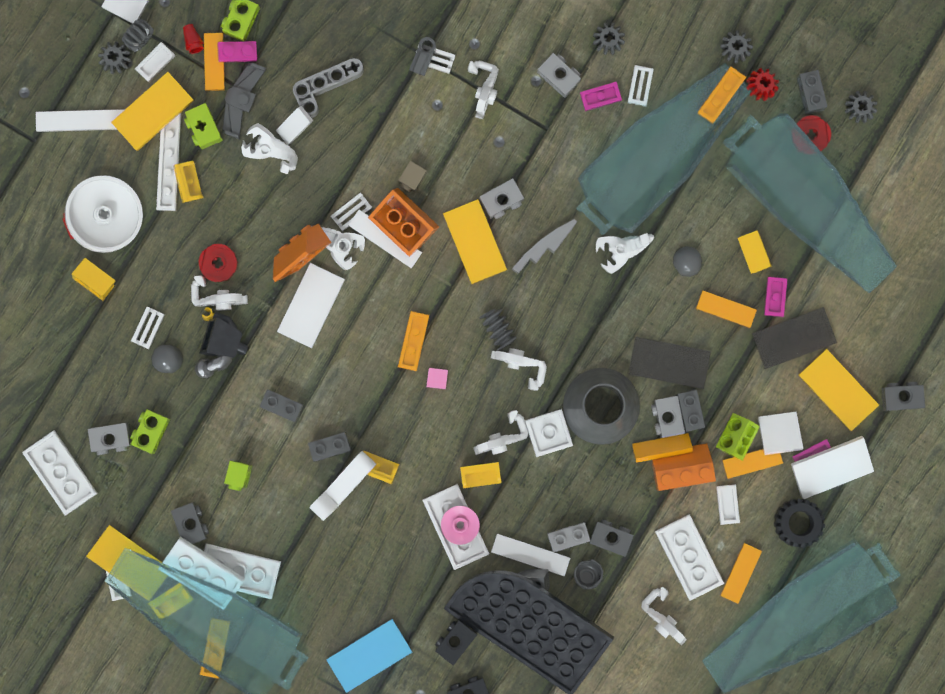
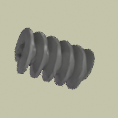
M493 309L479 317V319L486 318L482 324L483 326L489 325L486 329L487 332H493L490 339H497L493 343L494 346L500 345L497 351L514 343L517 336H510L513 329H506L510 325L509 322L503 323L506 316H499L503 311L502 309Z

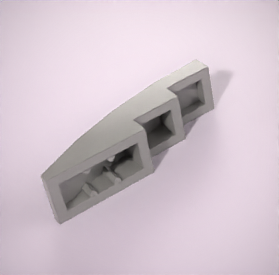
M574 219L558 227L538 241L523 255L512 270L519 274L529 260L536 264L547 249L554 254L577 221Z

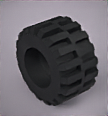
M792 499L785 502L782 507L778 508V512L774 516L776 534L790 546L800 548L811 546L824 533L822 530L825 528L823 522L825 517L821 514L822 510L809 500ZM799 511L806 513L810 520L808 530L801 535L793 533L789 527L791 515Z

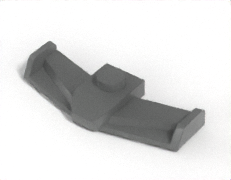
M249 63L232 88L228 89L224 98L226 103L222 134L240 140L243 111L250 113L256 98V94L251 93L264 72H266L267 69L265 67Z

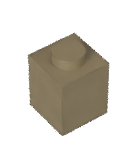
M410 161L398 180L401 184L400 187L409 193L411 190L416 192L425 178L427 170Z

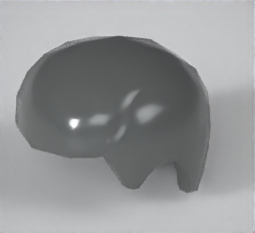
M684 246L674 253L673 265L681 276L692 277L701 270L702 257L695 248Z
M160 345L152 354V365L161 373H175L181 368L183 362L182 353L175 346Z
M593 559L580 562L574 569L576 584L583 589L596 588L603 579L604 572L601 564Z

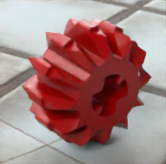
M762 68L758 69L757 72L753 71L750 74L751 77H748L746 81L749 84L746 89L752 91L750 96L756 95V101L760 98L763 101H766L768 97L773 98L775 92L779 89L776 86L779 80L774 79L775 73L770 75L769 69L763 71Z

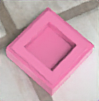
M429 368L427 387L446 389L448 370Z

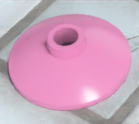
M452 507L442 518V533L451 543L458 545L467 544L479 532V519L476 513L468 507ZM462 521L464 527L462 529L457 528V522Z

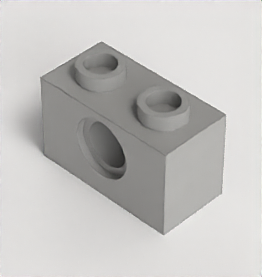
M552 53L538 68L537 73L560 95L566 98L580 83V73L573 67L570 69L565 64L566 60L558 54L556 56ZM562 70L566 76L562 79L557 78L555 72Z
M513 178L479 197L490 219L493 217L498 219L504 216V211L509 208L515 210L524 201V197ZM505 196L508 202L505 205H500L497 202V198Z
M678 396L654 400L651 408L653 416H657L658 421L655 424L656 434L660 435L661 438L685 434ZM665 412H669L672 415L670 423H666L662 419Z
M129 423L88 429L91 452H97V455L108 454V450L116 449V452L127 451V447L132 446ZM109 434L115 437L112 445L106 442V437Z
M585 522L547 533L553 552L590 541Z

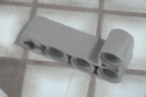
M353 58L298 81L293 86V93L299 107L302 106L305 110L306 105L313 104L315 109L308 113L311 118L316 117L319 108L314 97L358 79L364 72L363 65L360 60ZM353 65H355L356 67H358V68H357V70H358L357 72H354V71L352 70V66H353ZM344 68H346V70H347V72H348V75H349V76H347V77H346ZM335 72L342 73V78L334 80L332 75ZM319 79L325 81L324 86L321 88L315 86V82ZM300 87L307 88V92L304 95L297 94V90Z

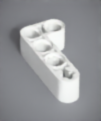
M361 451L309 508L324 521L374 468L376 463Z

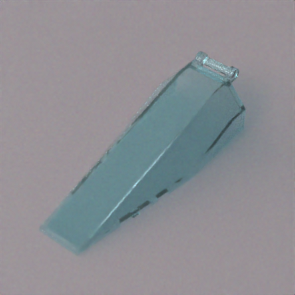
M726 64L636 121L581 173L578 180L586 199L576 209L579 212L582 211L600 230L599 232L602 235L612 226L633 233L690 177L751 92V90L746 89L747 85L743 82L713 124L697 114L728 71L729 67ZM591 203L609 222L605 225L587 205Z
M780 113L763 125H760L750 115L746 119L747 122L730 138H726L723 141L725 146L733 152L726 164V168L781 224L870 293L897 266L884 245L881 244L876 232L871 228L868 219L861 212L857 201L853 199L837 169L788 114ZM753 127L756 131L737 147L735 143Z
M855 538L789 582L703 659L702 662L722 692H729L751 681L763 678V676L778 672L790 665H795L802 660L829 651L899 608V603L889 583L897 579L901 574L893 568L881 550L882 546L880 543L873 545L868 550H865ZM874 553L889 574L885 578L870 557Z
M128 548L123 550L105 579V582L144 615L150 623L154 624L161 633L174 642L191 660L245 694H267L275 683L289 690L292 686L291 682L300 667L309 658L306 654L296 649L303 633L232 591ZM292 655H294L297 659L283 680L280 678V675Z

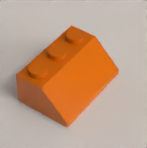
M399 188L393 189L368 217L409 257L439 228Z
M319 224L312 227L307 225L301 230V235L297 234L289 240V245L285 244L279 249L280 253L274 257V282L299 271L332 243Z
M708 444L692 446L693 452L653 459L652 466L657 491L715 482V472Z

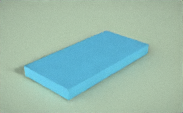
M391 619L326 660L347 693L412 653V650L394 620Z

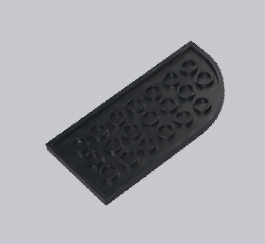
M487 571L469 578L459 586L444 607V610L567 694H574L614 639L613 635L534 581L509 571Z

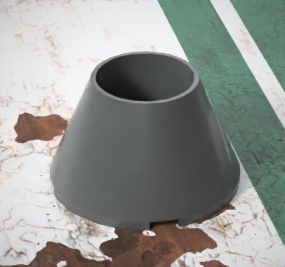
M607 368L591 369L577 376L567 388L563 402L565 420L570 429L579 438L592 444H610L624 438L635 426L640 411L638 393L631 381L623 374ZM594 388H608L619 398V415L610 424H598L592 421L585 411L586 396Z

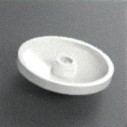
M94 176L82 181L73 189L66 202L65 222L70 234L80 245L95 252L108 253L122 249L136 237L142 224V205L137 194L127 183L115 177Z

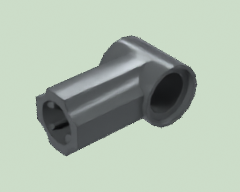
M425 37L420 40L419 47L409 69L410 71L425 76L433 54L437 49L436 43L432 38ZM429 41L433 44V48L426 52L423 50V44Z

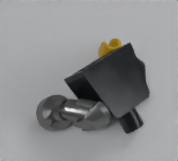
M206 307L205 311L209 312L210 315H202L203 320L209 322L199 354L217 358L212 360L201 359L196 363L195 372L201 378L211 377L216 370L219 372L226 369L232 362V358H235L236 353L245 355L248 349L247 344L240 342L242 332L238 330L231 317L218 312L213 313L209 307Z

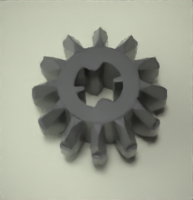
M138 19L123 34L122 41L126 47L136 52L149 42L154 29L148 22Z
M604 23L603 28L597 27L599 33L593 34V37L596 38L593 44L599 45L597 51H601L603 48L604 55H607L608 50H610L611 55H614L615 49L620 51V45L625 44V41L621 39L625 37V33H619L621 30L620 26L614 29L615 23H611L610 27H608L607 23ZM608 35L612 36L611 39H614V40H611L610 42H607V41H606Z
M736 30L734 35L728 32V38L723 37L722 39L725 44L720 45L721 49H725L722 52V56L728 54L727 61L734 58V63H737L739 59L744 62L746 60L745 56L749 57L751 55L750 51H748L753 48V45L748 44L751 42V38L745 39V32L739 36V30ZM735 43L739 44L738 46H740L738 51L734 50L735 47H732Z
M115 41L114 46L108 42L107 49L103 46L101 47L104 53H99L98 57L101 58L99 64L104 65V71L110 69V73L114 74L117 69L120 74L122 73L121 67L128 69L125 62H131V59L127 57L130 55V51L125 50L126 46L124 44L119 47V43ZM114 54L117 55V57H116L117 60H116V61H113V60H112V59H113L112 55H114Z
M859 91L855 92V96L851 94L848 97L850 101L845 102V105L850 107L845 110V113L851 112L848 118L851 120L853 117H856L855 123H859L860 119L863 123L867 122V118L872 120L874 118L872 113L877 112V109L873 106L878 104L877 101L871 102L874 96L870 95L867 97V91H864L862 96ZM863 104L864 107H863V109L860 111V110L858 109V107H859V105Z

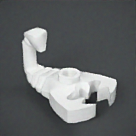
M479 60L474 63L470 61L468 65L469 73L477 75L478 68L492 72L483 86L478 87L475 98L479 99L475 117L483 119L488 104L493 105L496 99L497 90L493 88L499 69L495 65Z
M259 123L254 124L248 129L247 134L253 133V138L258 134L261 136L258 137L255 150L251 148V142L246 145L243 140L242 154L244 157L254 159L281 158L280 172L288 174L289 170H295L298 157L290 146L276 139L267 128Z
M321 227L332 242L326 248L331 252L336 263L344 270L352 268L358 261L352 262V257L350 256L344 260V257L349 254L353 240L354 248L359 247L360 251L364 250V236L355 233H341L334 229Z
M646 233L622 239L614 236L598 238L595 248L596 253L599 247L604 251V244L608 243L609 251L612 252L611 258L616 262V265H612L607 260V266L601 264L602 268L606 272L613 274L629 258L643 251L653 241L654 236Z
M202 275L194 276L195 281L191 284V300L195 306H216V310L223 311L231 310V305L248 304V295L229 294V290H218L217 294L199 300L198 286L206 287V278Z
M509 348V353L492 351L491 359L506 362L508 368L519 370V366L539 367L537 380L534 381L532 378H529L528 389L536 391L539 389L538 387L544 384L547 369L545 361L523 357L524 351Z
M517 410L510 411L507 415L509 423H513L515 419L521 434L501 436L500 433L490 435L488 442L473 447L475 455L492 450L493 455L507 451L506 445L527 439L528 429L524 417L521 414H517Z
M664 587L653 589L642 601L641 608L658 623L654 628L663 637L666 638L668 635H671L682 645L687 639L676 629L675 625L677 622L670 615L665 617L654 609L649 608V605L657 596H661V600L664 601L669 595L668 590Z

